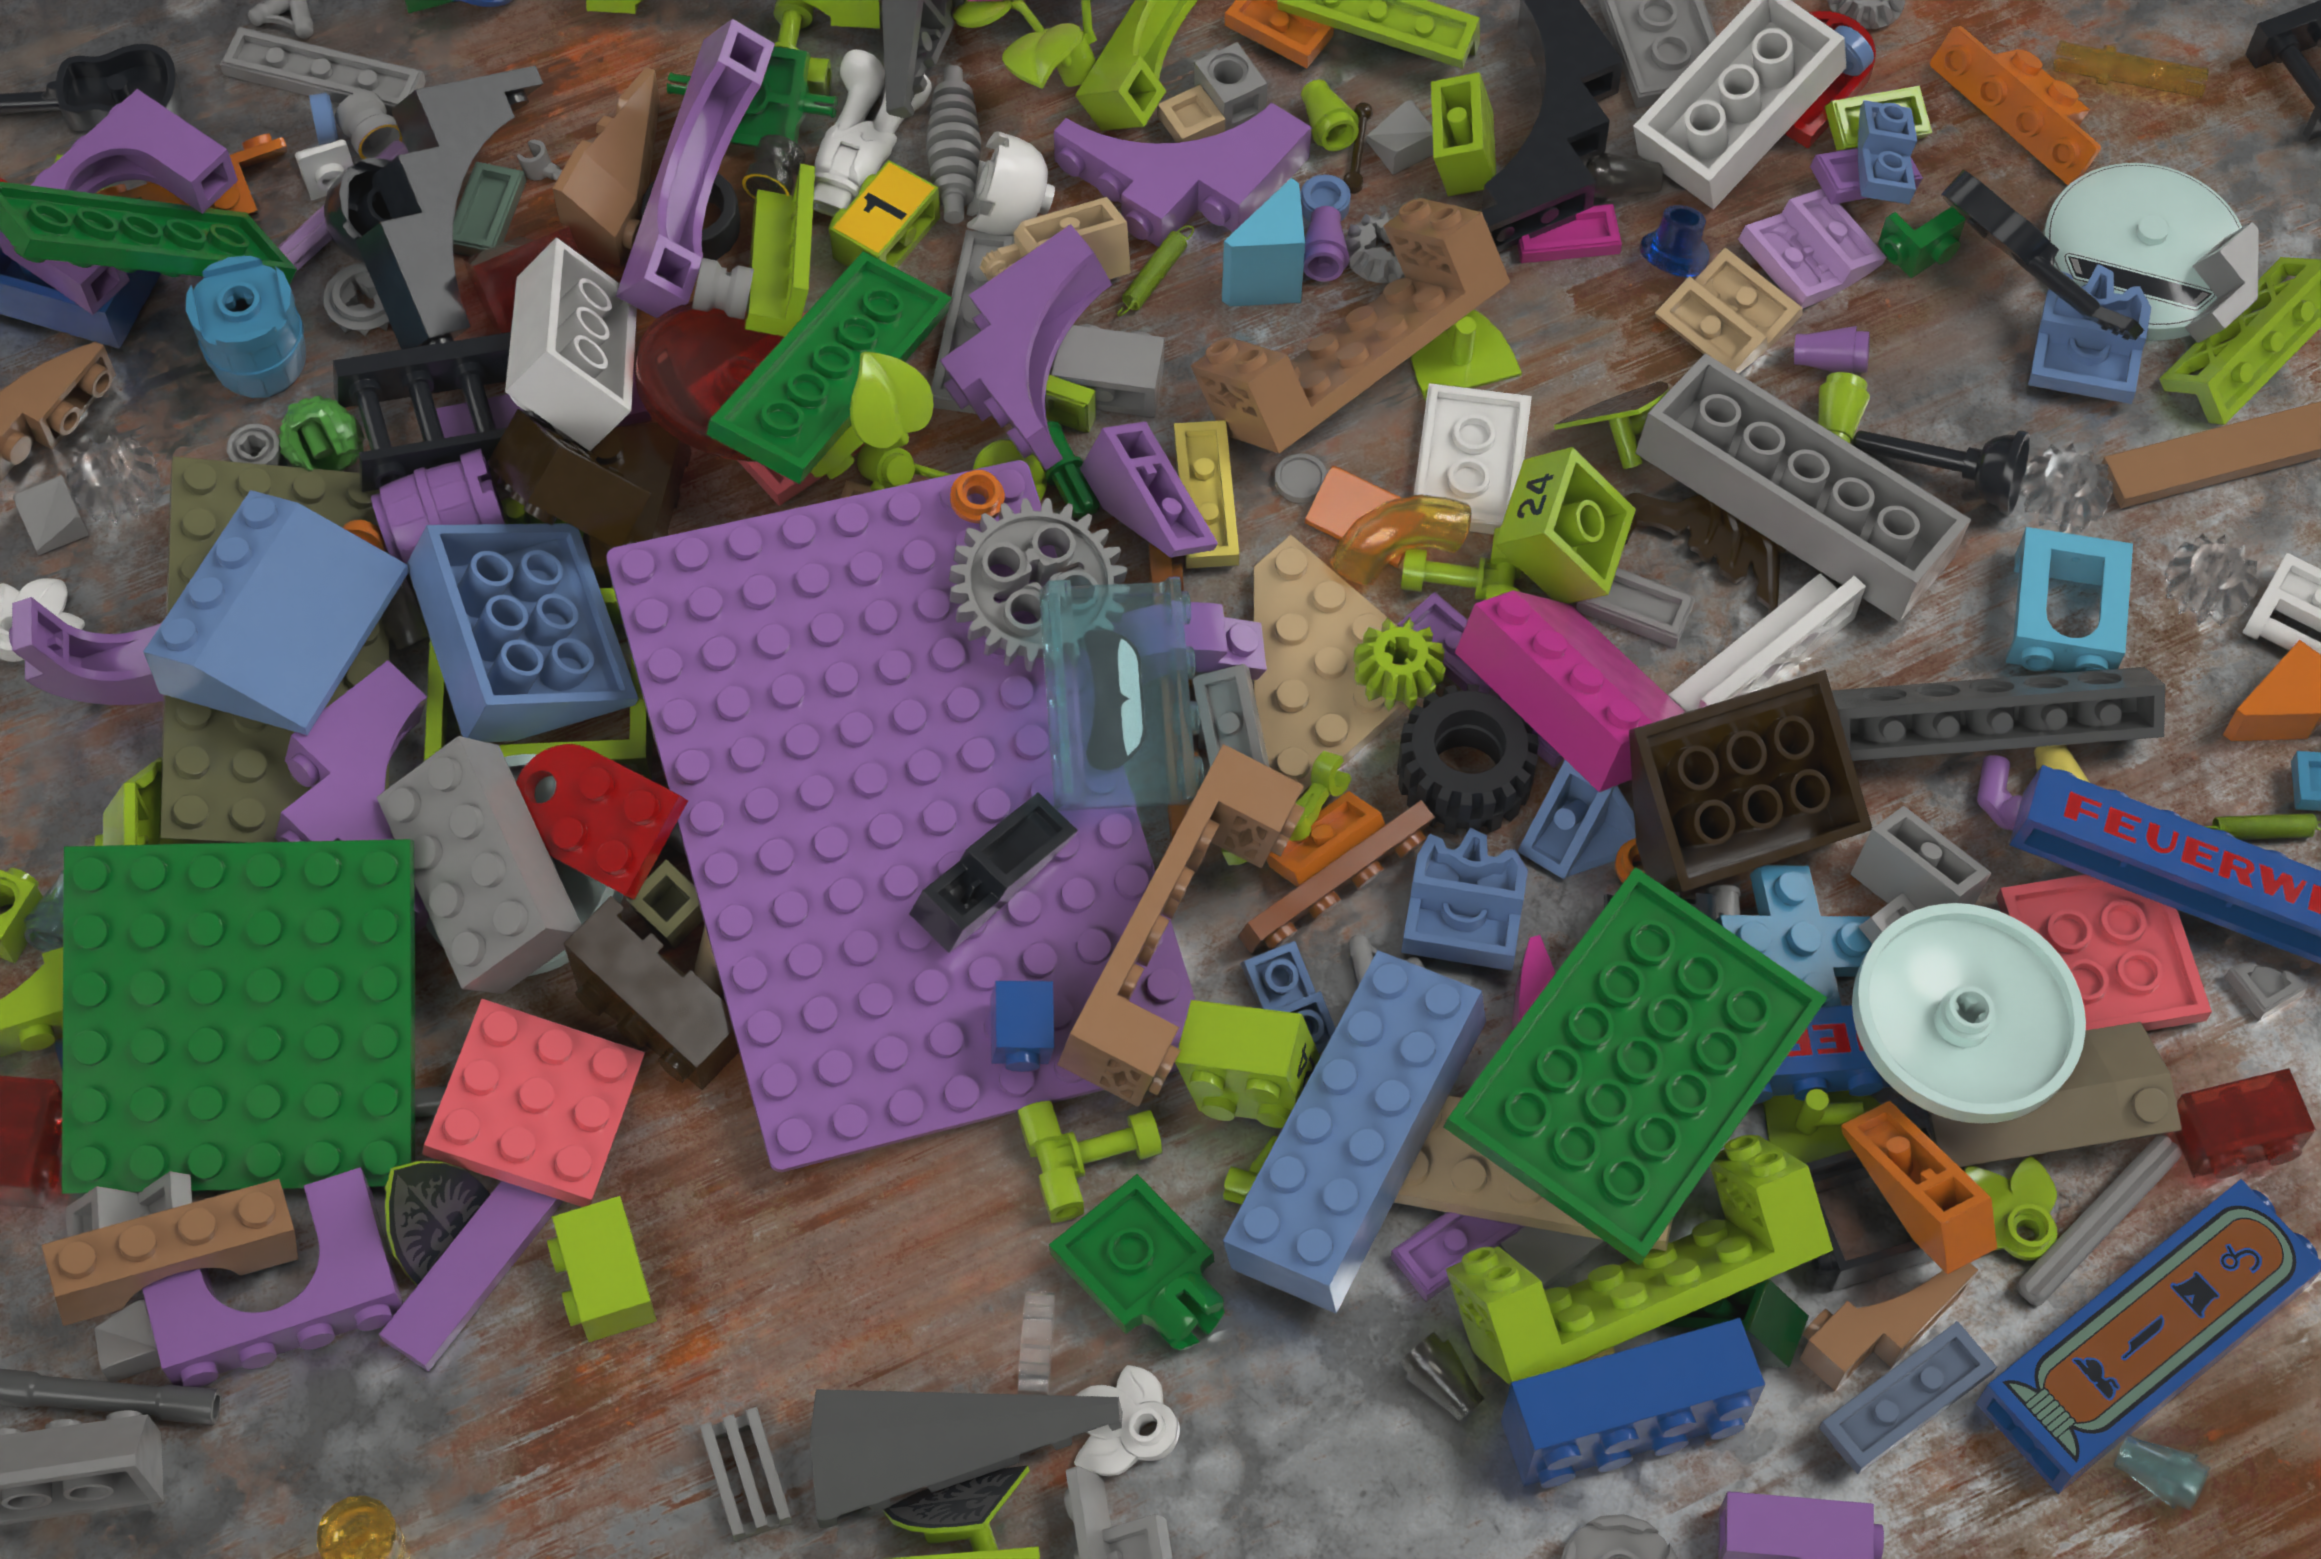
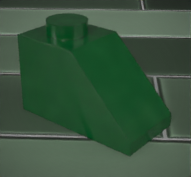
M1767 1279L1660 1327L1664 1331L1677 1336L1740 1318L1758 1366L1789 1368L1809 1315L1770 1279Z

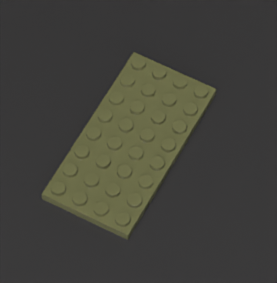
M173 456L170 474L166 616L250 490L300 503L340 527L353 520H364L373 523L378 528L379 525L373 509L371 496L380 493V490L362 492L360 473L322 469L308 471L306 468ZM389 605L325 708L389 660ZM164 695L159 844L278 842L275 835L281 812L312 788L311 786L305 787L292 776L285 762L290 737L294 731ZM389 764L386 769L385 790L389 788Z

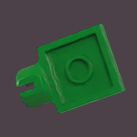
M1138 1174L1134 1175L1049 1244L1050 1255L1125 1334L1139 1325L1146 1324L1154 1327L1174 1349L1187 1350L1200 1342L1191 1332L1196 1325L1208 1336L1225 1314L1223 1297L1203 1277L1205 1269L1215 1262L1214 1252Z

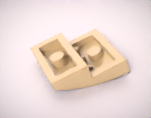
M1725 247L1695 280L1689 276L1655 312V315L1702 354L1706 353L1736 373H1740L1774 345L1802 317L1803 310L1799 304Z

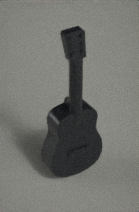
M133 44L101 56H73L65 59L59 67L56 81L49 82L46 85V91L0 94V114L61 110L64 122L68 128L75 131H89L99 124L116 104L123 102L136 89L177 116L182 96L176 69L168 52L161 47L151 44Z
M1962 170L1941 194L1943 199L1950 207L1953 206L1966 218V222L1980 236L1986 238L2013 258L2022 268L2081 315L2096 322L2105 331L2109 329L2116 336L2118 334L2123 335L2122 338L2125 340H2136L2143 333L2144 329L2136 320L2102 307L2096 298L2056 268L2054 263L2059 249L2037 227L2011 208L1973 175Z

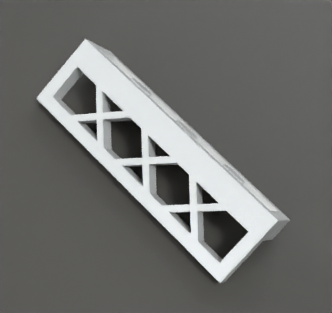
M1819 573L1668 694V696L1685 712H1689L1772 686L1855 619L1866 586L1853 576L1837 589Z

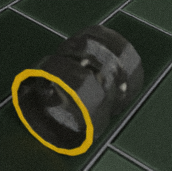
M775 134L761 137L754 152V160L756 162L749 165L742 180L743 188L754 199L758 189L790 196L795 187L793 178L798 175L800 163H805V152L797 143L784 136Z

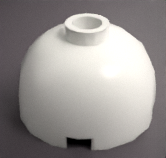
M997 131L992 134L986 147L995 150L991 160L987 162L979 161L974 198L967 206V215L974 216L977 214V216L967 223V228L993 235L1009 236L1014 235V231L1022 221L1035 218L1038 213L1043 215L1048 213L1053 201L1055 187L1047 184V165L1042 154L1032 144L1018 137Z

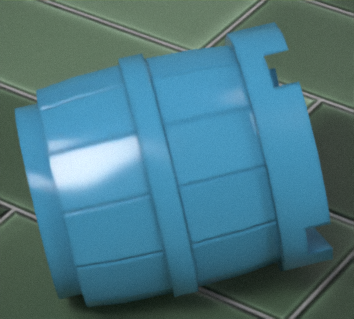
M253 256L228 257L202 271L204 278L197 283L194 290L192 285L186 293V313L199 339L198 344L207 364L224 387L236 394L250 398L271 397L291 386L303 370L306 362L304 325L295 307V299L284 273L275 266V271L272 267L263 265L260 258Z

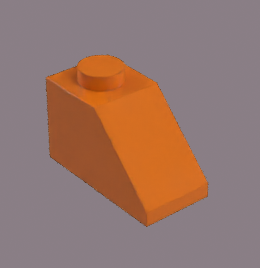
M2299 640L2236 709L2223 736L2230 741L2308 739L2321 724V655Z

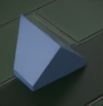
M1564 760L1517 852L1565 879L1615 861L1619 848L1625 842L1636 838L1634 812L1618 786L1598 792Z

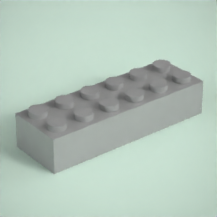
M1706 353L1650 410L1635 452L1841 585L1855 576L1866 586L1862 598L1899 622L1954 559L1971 521L1967 516Z

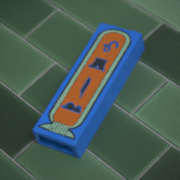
M2240 1179L1992 1380L1982 1392L1976 1405L2056 1493L2059 1494L2307 1289L2321 1273V1260L2318 1258V1253L2307 1238L2301 1234L2294 1233L2276 1215L2273 1204L2264 1194L2257 1190H2252Z

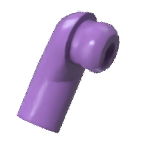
M1998 755L1986 756L1982 763L1977 802L2000 828L2013 830L2022 796H2012L2006 789L2010 761Z

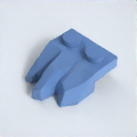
M2097 264L2088 283L2082 286V288L2096 298L2102 307L2136 320L2144 329L2143 333L2136 340H2125L2122 338L2123 335L2118 334L2116 336L2109 329L2105 331L2101 329L2102 326L2081 315L2049 289L2038 329L2028 385L2132 404L2136 393L2142 351L2147 338L2151 306L2140 286L2130 287L2123 294L2114 293L2113 271ZM2063 272L2066 276L2073 280L2072 275Z
M1471 827L1460 846L1454 850L1446 848L1443 838L1429 834L1417 854L1401 953L1512 971L1528 873L1527 867L1516 850H1505L1497 857L1488 856L1487 835Z

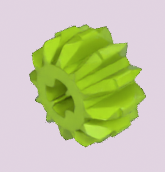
M1388 617L1382 623L1381 631L1368 627L1363 636V643L1358 644L1354 650L1353 661L1357 666L1354 670L1356 685L1366 686L1365 695L1368 702L1384 697L1388 712L1395 706L1396 701H1403L1411 711L1417 704V697L1424 699V697L1432 692L1435 693L1436 685L1444 680L1446 668L1442 662L1445 653L1442 643L1432 642L1433 633L1430 626L1417 632L1413 630L1414 623L1410 617L1403 623V627H1396Z

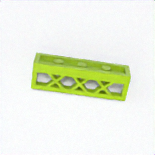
M1277 0L1278 10L1463 69L1468 55L1475 56L1480 45V17L1427 0Z
M800 163L793 196L757 190L753 210L749 268H753L754 271L746 308V330L785 337L802 319L809 291L815 166Z
M2280 257L2258 279V299L2225 329L2199 343L2195 342L2159 378L2164 391L2196 394L2208 423L2225 425L2321 328V259ZM2287 276H2296L2293 279L2282 282ZM2235 337L2234 339H2232V340H2230V341H2227V342L2222 343L2223 341H2226V340H2228V339H2231V338ZM2204 368L2198 375H2190L2192 372Z

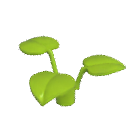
M965 0L953 13V18L959 26L977 28L1000 19L1010 9L1021 12L1035 32L1020 37L1008 46L1002 54V60L1005 67L1017 78L1041 89L1044 88L1055 68H1057L1065 86L1074 87L1081 85L1097 61L1090 47V44L1097 40L1092 29L1090 0H1081L1083 31H1081L1079 26L1072 23H1063L1050 29H1044L1023 0Z
M862 352L860 355L859 374L851 398L850 419L855 434L861 441L868 444V446L864 445L861 448L857 458V465L862 476L873 481L871 491L908 484L914 474L931 479L951 475L950 473L914 463L911 454L900 448L908 444L909 432L923 429L932 417L934 406L933 394L927 380L914 367L898 358L881 353ZM1001 439L991 442L977 455L973 470L1016 460L1026 462L1030 468L1041 502L1047 488L1046 473L1033 453L1024 459L1011 440Z

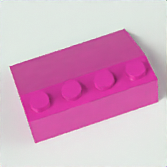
M1514 590L1475 603L1455 651L1486 684L1598 792L1632 779L1629 742L1630 729L1685 713L1678 704L1571 604Z

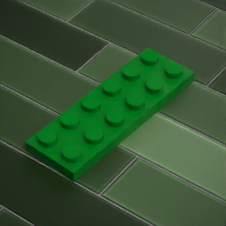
M0 182V231L14 246V251L22 258L31 262L42 263L45 260L63 261L82 268H89L92 265L109 266L128 273L146 270L176 278L180 277L181 274L203 277L202 271L213 263L228 257L253 256L260 258L263 265L272 267L275 271V266L284 273L289 285L297 270L274 242L245 212L208 208L202 214L190 205Z
M863 251L710 418L706 435L800 484L851 426L850 405L859 374L861 353H881L906 362L948 313L952 297Z

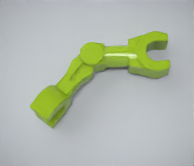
M1323 751L1316 758L1311 771V786L1296 802V804L1304 807L1305 810L1289 841H1299L1309 836L1311 825L1318 819L1322 805L1329 795L1338 797L1347 790L1352 778L1350 774L1338 770L1344 762L1342 756ZM1221 848L1228 865H1240L1247 862Z

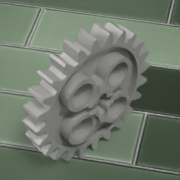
M1023 498L1020 513L1014 514L1011 508L1006 503H1003L1000 506L998 522L990 515L982 514L979 525L981 532L968 527L964 538L967 546H956L953 560L958 565L951 566L949 581L957 585L951 587L949 600L950 602L962 605L957 608L955 619L957 623L973 621L969 627L967 638L969 641L985 636L987 638L984 650L985 655L992 654L999 647L1006 650L1004 655V665L1009 666L1017 655L1024 656L1026 671L1030 672L1035 665L1036 658H1044L1050 672L1055 670L1057 658L1061 655L1071 666H1075L1079 657L1078 648L1080 647L1086 652L1083 636L1086 632L1107 631L1112 633L1114 628L1110 623H1120L1124 609L1118 604L1125 603L1128 594V588L1119 585L1125 581L1127 567L1114 565L1119 559L1121 549L1120 547L1103 548L1109 531L1106 528L1092 534L1089 531L1092 515L1087 514L1078 522L1072 520V504L1068 503L1060 514L1053 513L1052 503L1049 498L1044 500L1041 511H1033L1029 500ZM1046 545L1056 546L1065 555L1058 558L1048 557L1039 548ZM996 564L1007 565L1012 568L1015 574L1008 577L997 576L992 573L989 567ZM1075 566H1080V567L1083 569V571H1081V570H1071V571H1068V570H1069L1070 568H1072V567H1075ZM1048 585V588L1042 589L1041 587ZM1066 592H1077L1083 595L1088 602L1082 605L1070 604L1062 595ZM994 598H1008L1007 601L1001 603H997L994 601ZM1017 611H1027L1033 614L1038 621L1034 624H1021L1013 618L1012 614Z

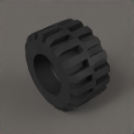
M1467 684L1466 691H1458L1456 685L1444 687L1442 697H1439L1434 692L1424 697L1423 708L1415 705L1411 710L1408 723H1404L1401 733L1397 763L1398 787L1401 795H1408L1407 806L1409 808L1422 800L1435 817L1429 826L1433 827L1436 822L1444 824L1443 832L1455 835L1456 828H1465L1466 832H1468L1470 827L1480 831V827L1486 826L1492 832L1501 828L1503 817L1511 822L1519 815L1520 805L1525 806L1529 799L1538 760L1539 741L1538 735L1532 734L1533 728L1521 716L1519 717V714L1507 703L1502 701L1501 697L1492 688L1486 694L1478 692L1479 685ZM1454 747H1472L1487 754L1496 765L1481 773H1462L1447 766L1439 755Z

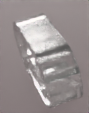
M1028 1290L1025 1292L1018 1394L1049 1395L1056 1292Z

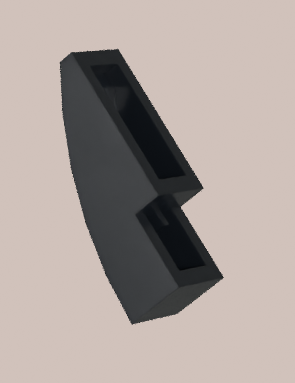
M1039 792L968 847L958 863L922 890L909 915L950 953L999 911L1076 835L1078 830Z

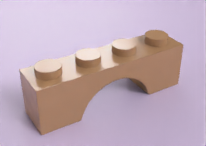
M280 1179L41 1244L63 1326L122 1310L129 1299L142 1288L176 1273L201 1268H222L242 1276L299 1259L295 1230Z

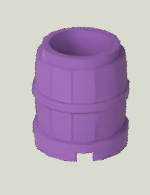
M481 449L460 455L461 461L429 469L424 467L416 469L414 474L380 487V493L371 496L377 522L388 553L391 556L407 564L426 525L505 524L503 506Z

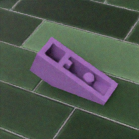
M1147 422L1102 428L1080 468L1102 508L1169 557L1214 550L1218 542Z

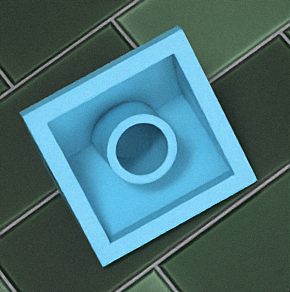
M1290 178L1224 240L1222 302L1229 307L1301 303L1305 236L1300 186L1294 179Z

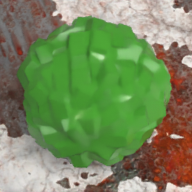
M321 395L310 399H302L299 403L288 406V412L281 421L283 425L279 428L280 434L278 435L280 439V452L293 467L306 468L308 471H313V469L343 471L346 467L355 464L359 458V452L364 450L363 441L365 436L362 426L352 414H349L344 407L338 404L337 400H332L331 398L324 399Z

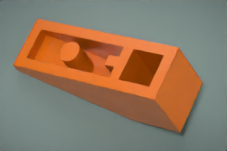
M1890 1100L1841 1125L1843 1136L1913 1241L1947 1275L1997 1249L1991 1197Z

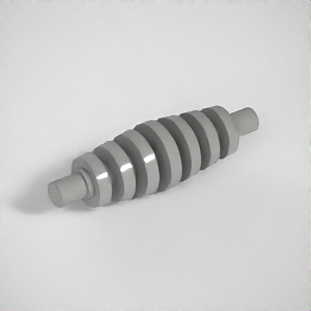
M956 65L944 68L943 82L934 88L926 136V151L931 182L939 189L940 205L944 206V220L951 224H957L964 220V206L971 203L974 198L977 168L981 152V136L973 90L970 85L963 82V70Z

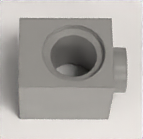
M1238 42L1220 50H1212L1201 59L1194 61V87L1201 84L1225 117V131L1248 121L1266 108L1268 83Z

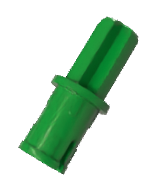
M1056 421L1047 422L1053 442L1063 459L1047 469L1045 479L1050 485L1056 486L1065 505L1068 503L1072 504V517L1080 520L1087 514L1092 515L1099 510V501L1080 470L1084 461L1081 457L1074 455L1062 432L1061 425Z

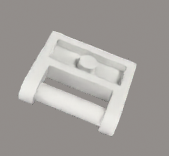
M2286 553L2242 633L2255 640L2261 636L2289 651L2301 640L2321 655V642L2270 617L2272 612L2276 610L2321 633V569Z

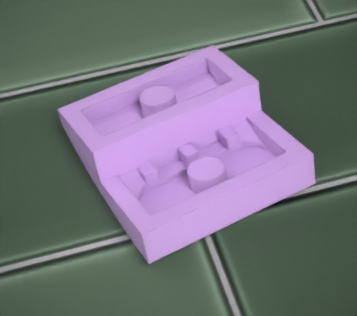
M1822 188L1789 199L1781 214L1745 225L1738 238L1739 242L1783 293L1799 304L1802 309L1825 300L1851 286L1880 267L1887 258L1839 203L1830 204Z

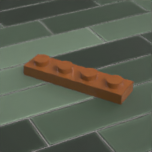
M1420 800L1247 922L1238 935L1239 939L1251 954L1264 944L1270 950L1279 947L1298 932L1293 925L1295 922L1308 913L1315 920L1320 918L1341 901L1337 893L1352 882L1358 889L1362 888L1385 870L1380 862L1396 852L1402 859L1421 846L1427 839L1423 831L1435 817L1424 802Z

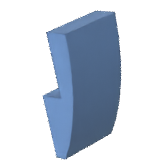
M1863 100L1860 107L1858 129V172L1861 197L1910 204L1916 191L1910 156L1917 143L1911 108L1901 107L1894 103H1878Z
M1292 941L1241 962V967L1259 1008L1302 1014L1318 1053L1324 1051L1336 1028L1321 991L1316 992L1296 942Z

